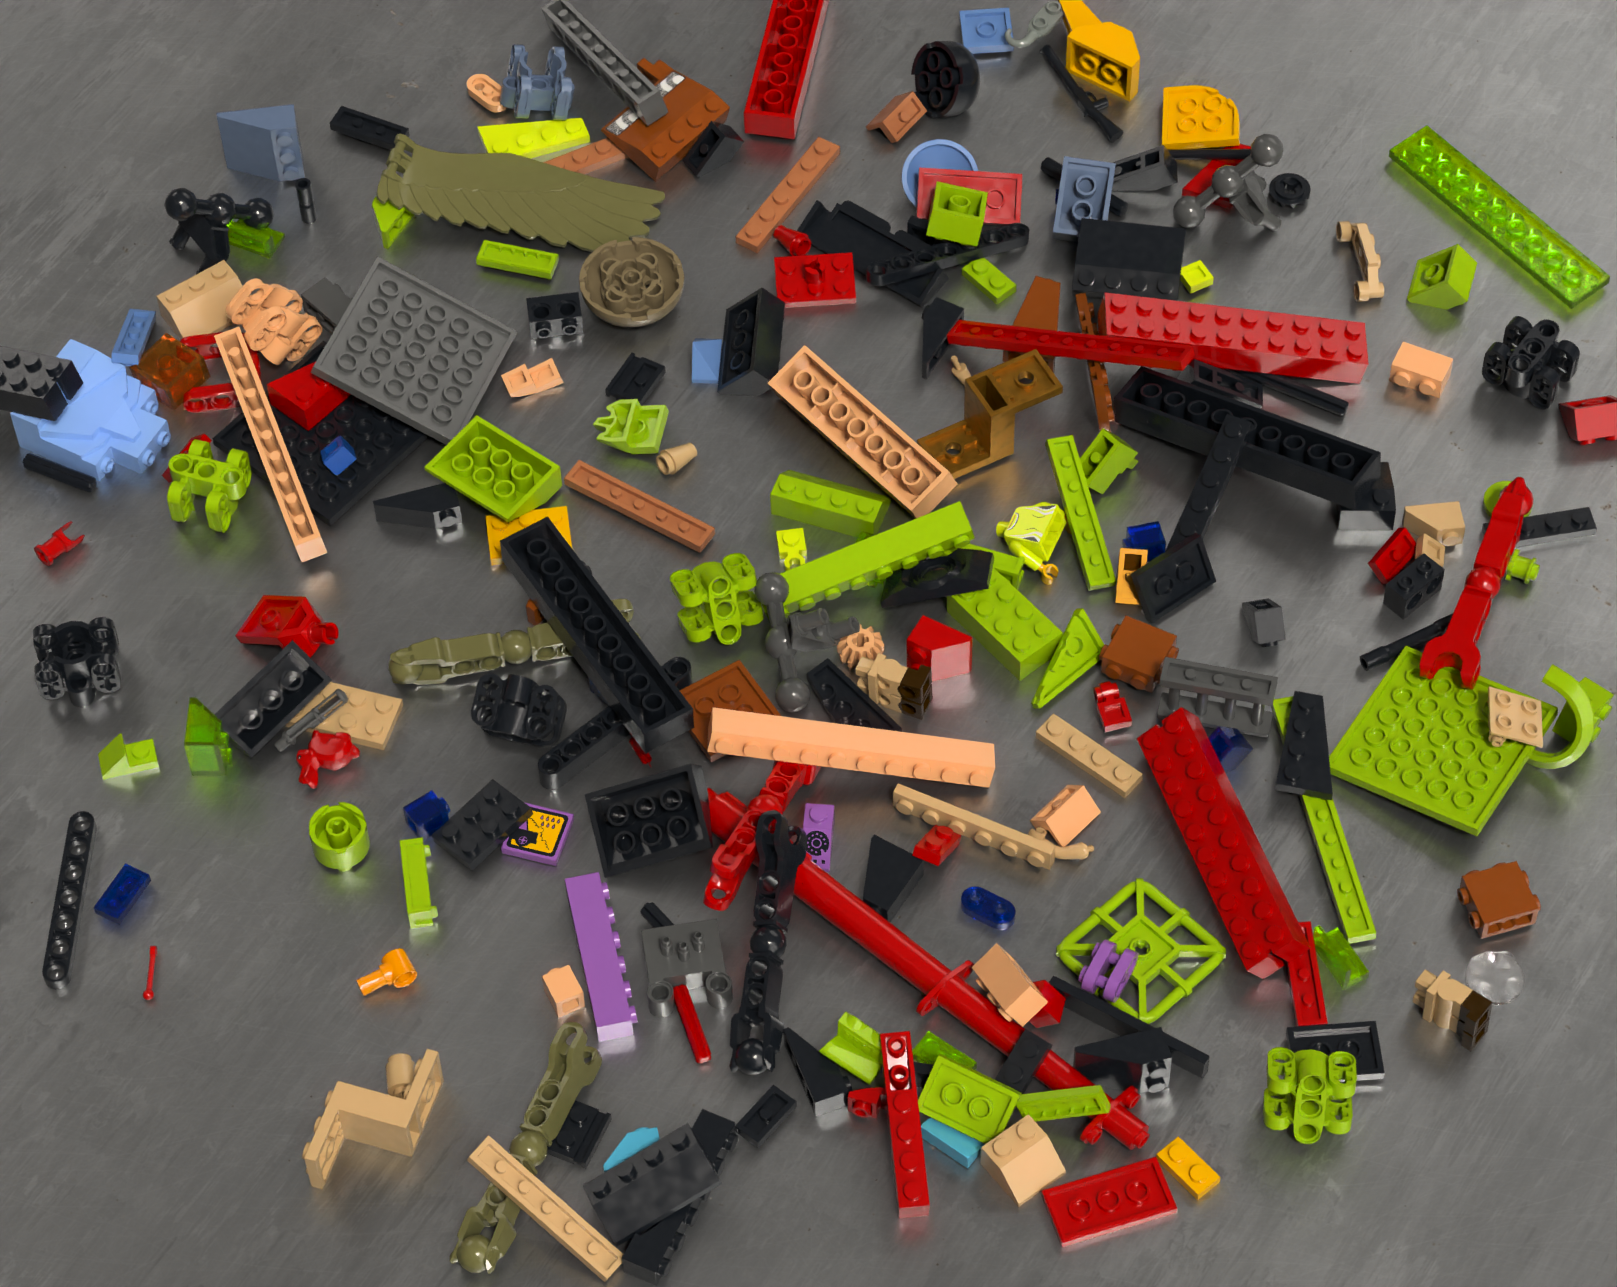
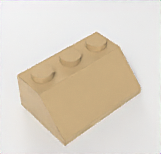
M223 260L157 295L161 317L180 340L187 336L218 333L234 324L226 314V307L242 288V284L236 273Z

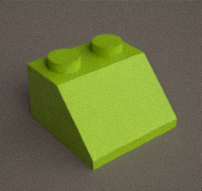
M1459 244L1417 260L1407 300L1411 303L1445 310L1463 305L1469 298L1477 262Z

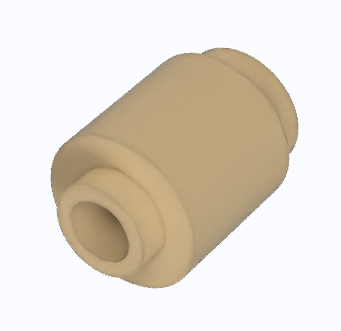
M399 1053L388 1058L385 1069L388 1094L403 1099L407 1085L412 1084L414 1081L415 1063L410 1055Z

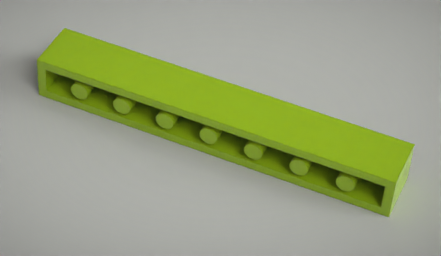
M958 501L780 573L789 584V595L783 603L785 617L788 618L790 613L799 609L801 611L809 610L817 602L824 599H836L841 595V592L851 588L852 590L861 589L867 585V582L876 578L879 580L888 578L893 574V571L898 569L913 568L919 561L928 557L930 559L940 557L945 553V550L950 548H962L968 545L970 540L975 538L961 502ZM762 604L765 614L769 620L767 606H764Z

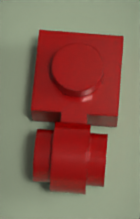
M1116 682L1098 683V687H1094L1093 692L1104 732L1132 726V718L1125 698H1120Z

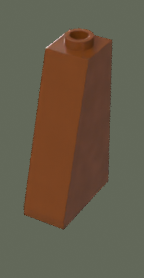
M1035 276L1012 326L1058 331L1061 283L1052 279ZM1003 350V362L1023 355L1025 352ZM1040 354L1054 373L1056 357Z

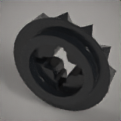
M1280 174L1269 185V195L1273 197V202H1280L1282 207L1286 204L1291 205L1292 208L1296 204L1303 205L1310 196V184L1304 177L1298 174ZM1286 189H1287L1288 191L1294 190V194H1292V193H1290V192L1285 193V190H1286Z

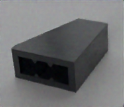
M874 834L870 843L863 901L891 922L923 877L924 860L912 856V853Z

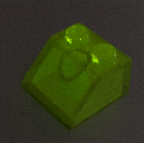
M190 697L184 747L192 776H226L227 765L232 764V748H228V732L223 731L221 721L196 697Z

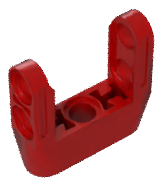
M223 332L184 337L179 341V354L191 361L222 358L219 348L211 345L217 344L214 336ZM246 342L261 381L259 350H252ZM187 347L197 348L195 350H185ZM232 383L193 387L183 395V407L192 413L241 406ZM220 395H226V396H228V397L220 398V399H219V398H216V396H220ZM191 399H201L200 401L196 402L189 401Z

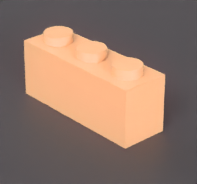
M998 943L972 966V969L978 975L975 981L988 993L987 997L997 1007H1000L998 1011L1009 1022L1014 1019L1023 1027L1048 1003L1017 961Z

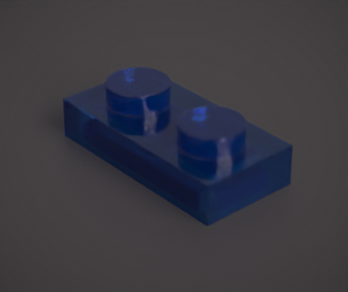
M125 863L93 907L95 913L120 925L151 882L150 875Z

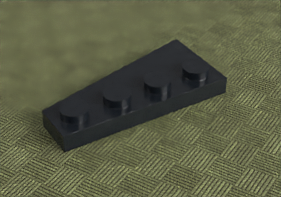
M828 658L807 673V681L833 723L902 732V728Z
M1295 691L1275 790L1332 800L1333 792L1323 696Z

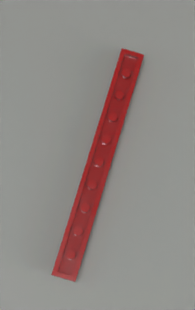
M958 320L946 335L949 344L1025 353L1037 349L1042 355L1137 365L1148 368L1171 369L1173 371H1183L1195 355L1193 346L966 320Z

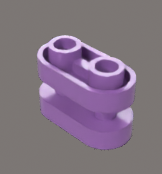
M1105 939L1102 943L1095 945L1091 954V959L1093 960L1089 966L1085 965L1082 968L1078 981L1082 983V990L1092 994L1095 993L1098 987L1103 988V998L1115 1003L1134 971L1139 954L1126 948L1122 955L1116 953L1117 944ZM1113 964L1115 968L1110 977H1105L1109 966Z

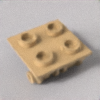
M1489 686L1487 702L1489 707L1488 739L1492 745L1500 747L1508 738L1542 748L1541 701Z

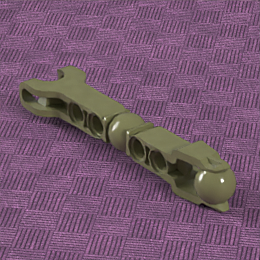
M628 599L611 600L629 623L634 614L632 603ZM542 623L532 628L527 627V633L522 630H511L502 637L500 632H497L496 634L485 633L449 640H441L438 637L430 638L390 654L388 671L392 676L393 683H413L416 685L442 684L447 679L456 676L490 671L500 666L505 667V661L510 664H521L530 657L532 662H535L536 660L547 661L573 655L550 624Z
M577 1022L564 1023L558 1029L550 1045L547 1070L525 1112L524 1124L521 1123L519 1127L522 1132L517 1134L510 1144L509 1154L535 1176L538 1173L535 1167L545 1160L548 1152L547 1146L551 1147L552 1140L558 1135L580 1090L594 1081L602 1064V1057L598 1050L594 1047L586 1046L587 1033L582 1025ZM572 1033H577L571 1045H568L566 1043L568 1036ZM592 1057L590 1062L585 1064L584 1059ZM490 1182L477 1206H472L467 1210L457 1234L459 1240L450 1254V1262L452 1264L459 1262L460 1266L470 1273H482L484 1271H487L488 1274L492 1273L498 1259L504 1257L517 1235L514 1225L521 1208L492 1182ZM496 1226L491 1240L483 1235H479L484 1227Z

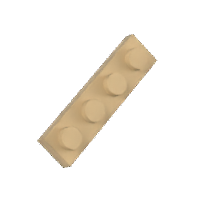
M1054 713L1036 731V738L1123 798H1126L1143 780L1141 772Z

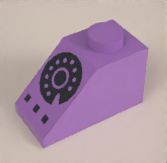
M806 803L803 830L806 832L808 839L806 852L812 856V861L825 872H830L835 825L834 805Z

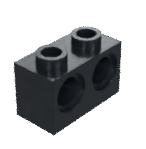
M578 292L526 298L531 339L584 333Z
M1425 553L1422 554L1386 584L1383 604L1404 620L1441 589L1445 569Z

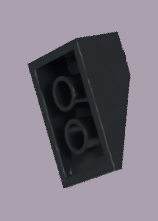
M1381 462L1379 479L1355 510L1336 504L1338 530H1393L1396 504L1389 462Z
M1162 1027L1074 1047L1073 1067L1095 1085L1124 1091L1133 1085L1138 1089V1093L1148 1091L1155 1093L1163 1090L1165 1087H1169L1172 1056Z

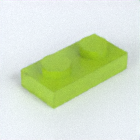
M985 258L974 260L962 268V276L996 305L1016 292L1017 285Z

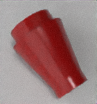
M783 225L778 226L774 231V238L792 256H803L809 252L811 240L807 234L786 228Z

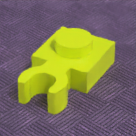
M803 528L776 531L779 559H785V571L790 570V566L793 564L799 566L805 564L803 556H807Z

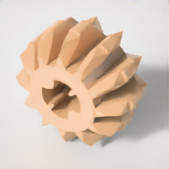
M861 624L859 632L841 638L837 645V653L840 655L841 663L848 664L850 670L858 665L862 656L875 660L878 653L883 654L885 651L880 632L874 633L872 626L863 629Z

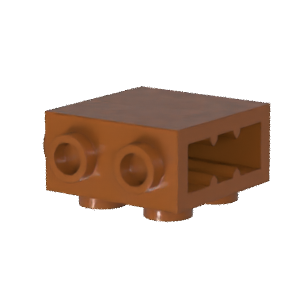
M1125 616L1121 625H1115L1111 634L1112 640L1110 644H1105L1100 652L1099 660L1102 661L1101 673L1106 674L1112 679H1119L1129 683L1136 689L1153 693L1157 684H1160L1165 657L1176 659L1178 656L1179 648L1176 647L1177 635Z
M1517 861L1498 863L1492 868L1482 871H1470L1462 876L1460 888L1457 889L1459 902L1461 905H1465L1469 912V923L1472 929H1477L1481 939L1536 924L1538 911L1541 910L1537 895L1532 894L1529 888L1528 876L1524 870L1521 871Z

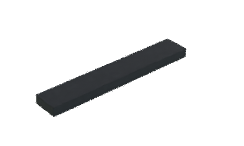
M1053 976L1049 981V984L1066 998L1065 1008L1119 1036L1155 1028L1056 976ZM1163 1032L1172 1056L1171 1063L1203 1079L1208 1072L1210 1056Z

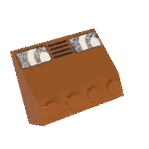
M671 69L654 84L660 90L668 109L667 114L647 126L627 107L601 129V132L655 182L688 154L711 121L724 124L730 107L711 89L674 69Z

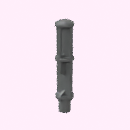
M336 689L335 692L284 731L282 737L274 743L275 747L282 752L289 745L294 746L297 736L309 727L314 729L348 702L346 693L341 689ZM336 694V696H335L334 698H332V699H331L328 703H326L323 707H321L320 709H318V707H320L323 703H325L328 699H330L333 695ZM341 701H343V703H341L338 707H336V708H335L333 711H331L328 715L324 716L327 712H329V711H330L333 707H335L338 703H340Z

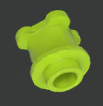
M1515 549L1507 567L1505 580L1510 581L1513 576L1525 580L1524 583L1526 584L1530 580L1535 581L1540 569V565L1536 564L1537 558L1533 557L1531 560L1519 556L1520 550Z

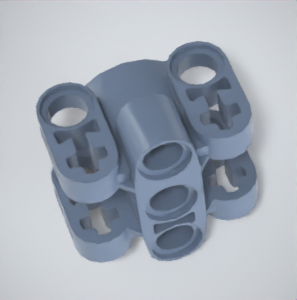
M513 44L507 77L502 82L500 103L507 108L514 109L515 118L528 119L530 110L551 111L552 120H566L568 110L572 106L575 85L572 83L571 77H565L567 62L565 61L564 47L553 46L548 51L545 74L533 75L532 69L526 65L528 52H526L525 46Z

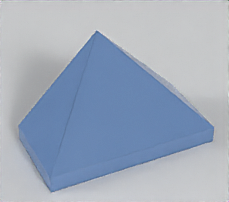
M695 338L692 345V383L718 384L722 339Z

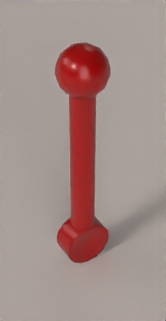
M150 946L146 990L143 991V998L145 1000H151L154 997L152 985L157 946Z

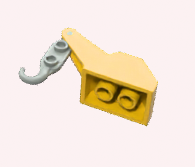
M1082 0L1049 1L1030 20L1027 34L1022 39H1013L1010 28L1005 32V40L1009 45L1016 48H1024L1031 45L1035 40L1048 35L1060 20L1063 19L1068 34L1066 69L1069 73L1129 102L1138 93L1140 55L1132 32L1112 22L1102 23Z

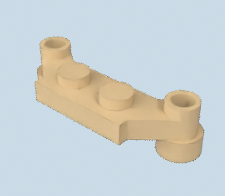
M1337 222V241H1352L1364 280L1355 281L1354 283L1355 301L1366 302L1371 298H1383L1384 285L1378 279L1381 259L1380 255L1375 252L1374 235L1370 234L1367 223Z

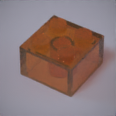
M168 333L164 334L142 355L138 365L129 367L133 378L140 380L141 384L154 389L157 400L173 411L183 403V395L193 387H200L211 377L204 357Z

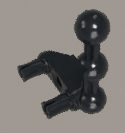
M186 188L172 190L166 196L164 203L167 214L177 220L179 224L169 240L170 244L178 250H183L191 237L205 253L206 257L200 268L196 271V274L223 260H228L230 246L228 238L229 228L226 224H229L233 219L243 220L247 227L253 230L266 229L273 222L274 217L271 204L262 198L250 199L242 205L235 204L234 200L224 193H216L210 195L207 200L196 199L194 193Z

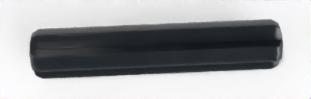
M27 453L25 458H23L24 468L81 490L92 492L97 485L95 477L32 453Z

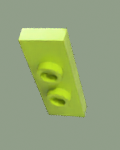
M488 240L483 241L476 258V263L480 266L546 279H552L559 261V256L555 253Z
M1101 1085L1021 1094L1016 1105L1022 1118L1029 1114L1035 1122L1109 1113L1111 1106Z

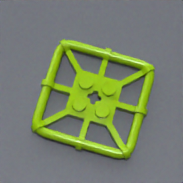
M1136 878V881L1125 885L1101 907H1095L1091 910L1090 916L1056 946V956L1078 977L1084 965L1073 956H1091L1096 944H1079L1077 942L1098 924L1103 925L1114 934L1108 940L1117 944L1116 953L1122 955L1126 948L1136 952L1135 947L1140 949L1146 947V954L1138 955L1136 966L1129 978L1138 986V1012L1121 997L1115 1003L1109 1000L1106 1001L1147 1024H1151L1159 1019L1181 998H1187L1192 994V989L1226 958V948L1212 934L1191 918L1190 912L1187 909L1178 907L1154 885L1143 881V878ZM1136 893V916L1122 927L1109 914ZM1144 893L1172 916L1160 927L1144 915ZM1183 925L1205 945H1179L1168 934L1177 926ZM1178 957H1209L1206 962L1185 980L1169 967ZM1115 965L1110 971H1108L1105 974V977H1110L1111 973L1115 968ZM1160 974L1175 989L1147 1012L1146 985ZM1098 987L1094 994L1097 997H1103L1104 989Z

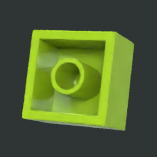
M937 181L930 207L926 235L938 240L945 239L962 245L977 246L984 222L988 192Z

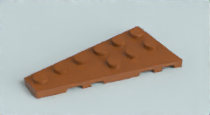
M1086 293L1075 294L1082 334L1099 335L1097 323L1091 322V318H1095L1093 302H1087ZM1087 360L1099 430L1101 431L1104 428L1111 432L1109 422H1114V415L1111 406L1110 389L1107 385L1106 368L1103 364L1104 362Z

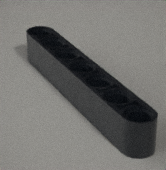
M674 657L661 666L679 690L692 684L691 663L686 658ZM610 705L539 759L538 770L542 787L548 790H556L562 787L630 735L628 729Z

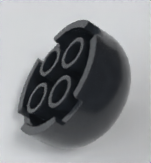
M934 41L926 43L920 48L914 59L911 75H915L916 92L914 93L926 108L927 112L925 115L932 118H948L964 113L974 103L980 87V71L973 54L965 46L953 41ZM929 93H930V102H931L932 106H930V104H929V102H928V95H929ZM935 108H946V109H944L943 111H940V110H936Z

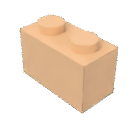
M1402 342L1392 362L1389 381L1399 386L1420 391L1425 395L1440 398L1451 375L1453 358Z

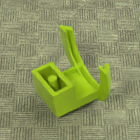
M1552 664L1541 682L1556 690L1567 700L1552 731L1570 743L1558 753H1545L1534 750L1526 763L1543 769H1556L1567 766L1576 761L1586 751L1590 742L1593 743L1600 734L1601 728L1598 726L1601 720L1604 721L1610 714L1612 706L1609 704L1614 694L1587 677L1578 682L1571 675Z

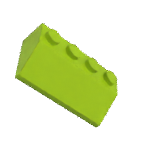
M787 470L779 474L770 494L771 514L863 540L878 534L892 501V498L793 470Z

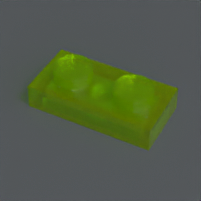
M930 1031L912 1050L913 1059L919 1063L934 1065L938 1055L941 1053L974 1070L977 1068L976 1061Z

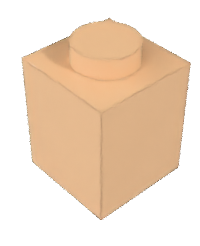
M569 965L562 968H554L542 976L544 992L558 1018L585 1007L583 990Z

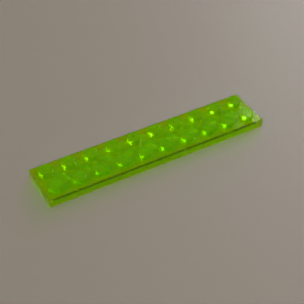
M1428 125L1389 150V157L1569 308L1573 309L1609 283L1610 275Z

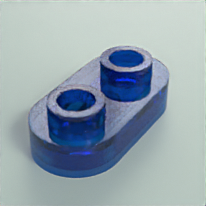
M977 886L970 887L962 893L961 908L966 915L997 930L1008 929L1014 924L1016 910L1010 901ZM976 897L980 898V900L974 901L971 898ZM1000 909H1001V910H1004V911H1006V912H1005V913H998L997 910H1000Z

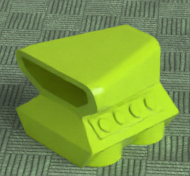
M845 1011L838 1021L837 1036L831 1039L818 1052L868 1085L872 1084L883 1067L880 1042L881 1033Z

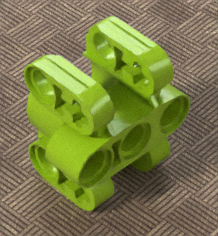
M194 439L188 454H176L168 463L173 481L167 494L171 518L174 521L185 523L191 512L195 511L193 503L195 496L207 497L205 512L209 528L225 533L229 528L231 515L237 509L239 499L246 494L251 481L252 471L248 453L232 448L226 462L213 459L209 442Z
M729 554L723 558L722 563L715 561L705 562L696 566L692 571L688 569L677 570L669 577L672 592L679 603L685 607L677 613L679 626L686 638L691 642H703L711 637V632L713 631L722 644L730 645L740 639L741 624L753 626L759 624L764 619L761 603L757 600L753 591H748L756 586L757 579L754 567L744 554Z
M1275 1047L1268 1052L1266 1066L1267 1088L1264 1090L1263 1122L1265 1126L1272 1130H1284L1290 1124H1293L1294 1137L1303 1144L1317 1142L1320 1139L1323 1126L1328 1132L1338 1135L1348 1133L1351 1130L1353 1116L1352 1096L1355 1094L1357 1081L1356 1059L1352 1054L1336 1051L1328 1056L1321 1051L1312 1049L1293 1053L1290 1049L1284 1047ZM1279 1059H1281V1060H1285V1061H1287V1062H1286V1063H1280V1062H1276V1061H1274V1060H1279ZM1341 1063L1347 1065V1067H1341L1335 1064ZM1270 1096H1280V1097H1283V1098H1282V1099H1276V1098H1272V1097H1270ZM1331 1100H1340L1343 1101V1103H1337ZM1274 1111H1280V1116L1275 1115Z

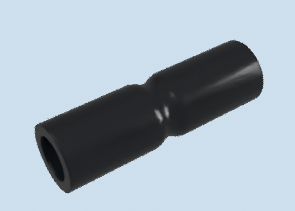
M300 178L296 181L295 187L301 219L304 223L311 224L317 219L311 182L307 178Z

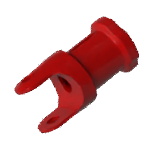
M72 521L52 533V537L44 544H38L34 547L37 557L43 564L51 566L55 558L63 552L68 553L84 539L85 535L80 536L75 541L65 536L63 532L71 526Z

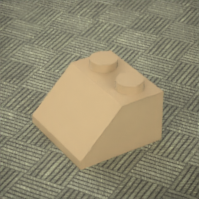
M1029 1114L981 1147L982 1167L1018 1207L1066 1174V1170L1048 1135Z

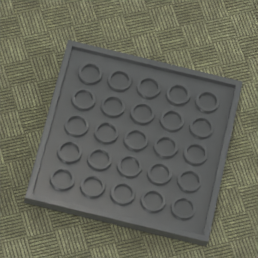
M377 256L314 364L311 373L447 445L469 423L513 342L517 331Z

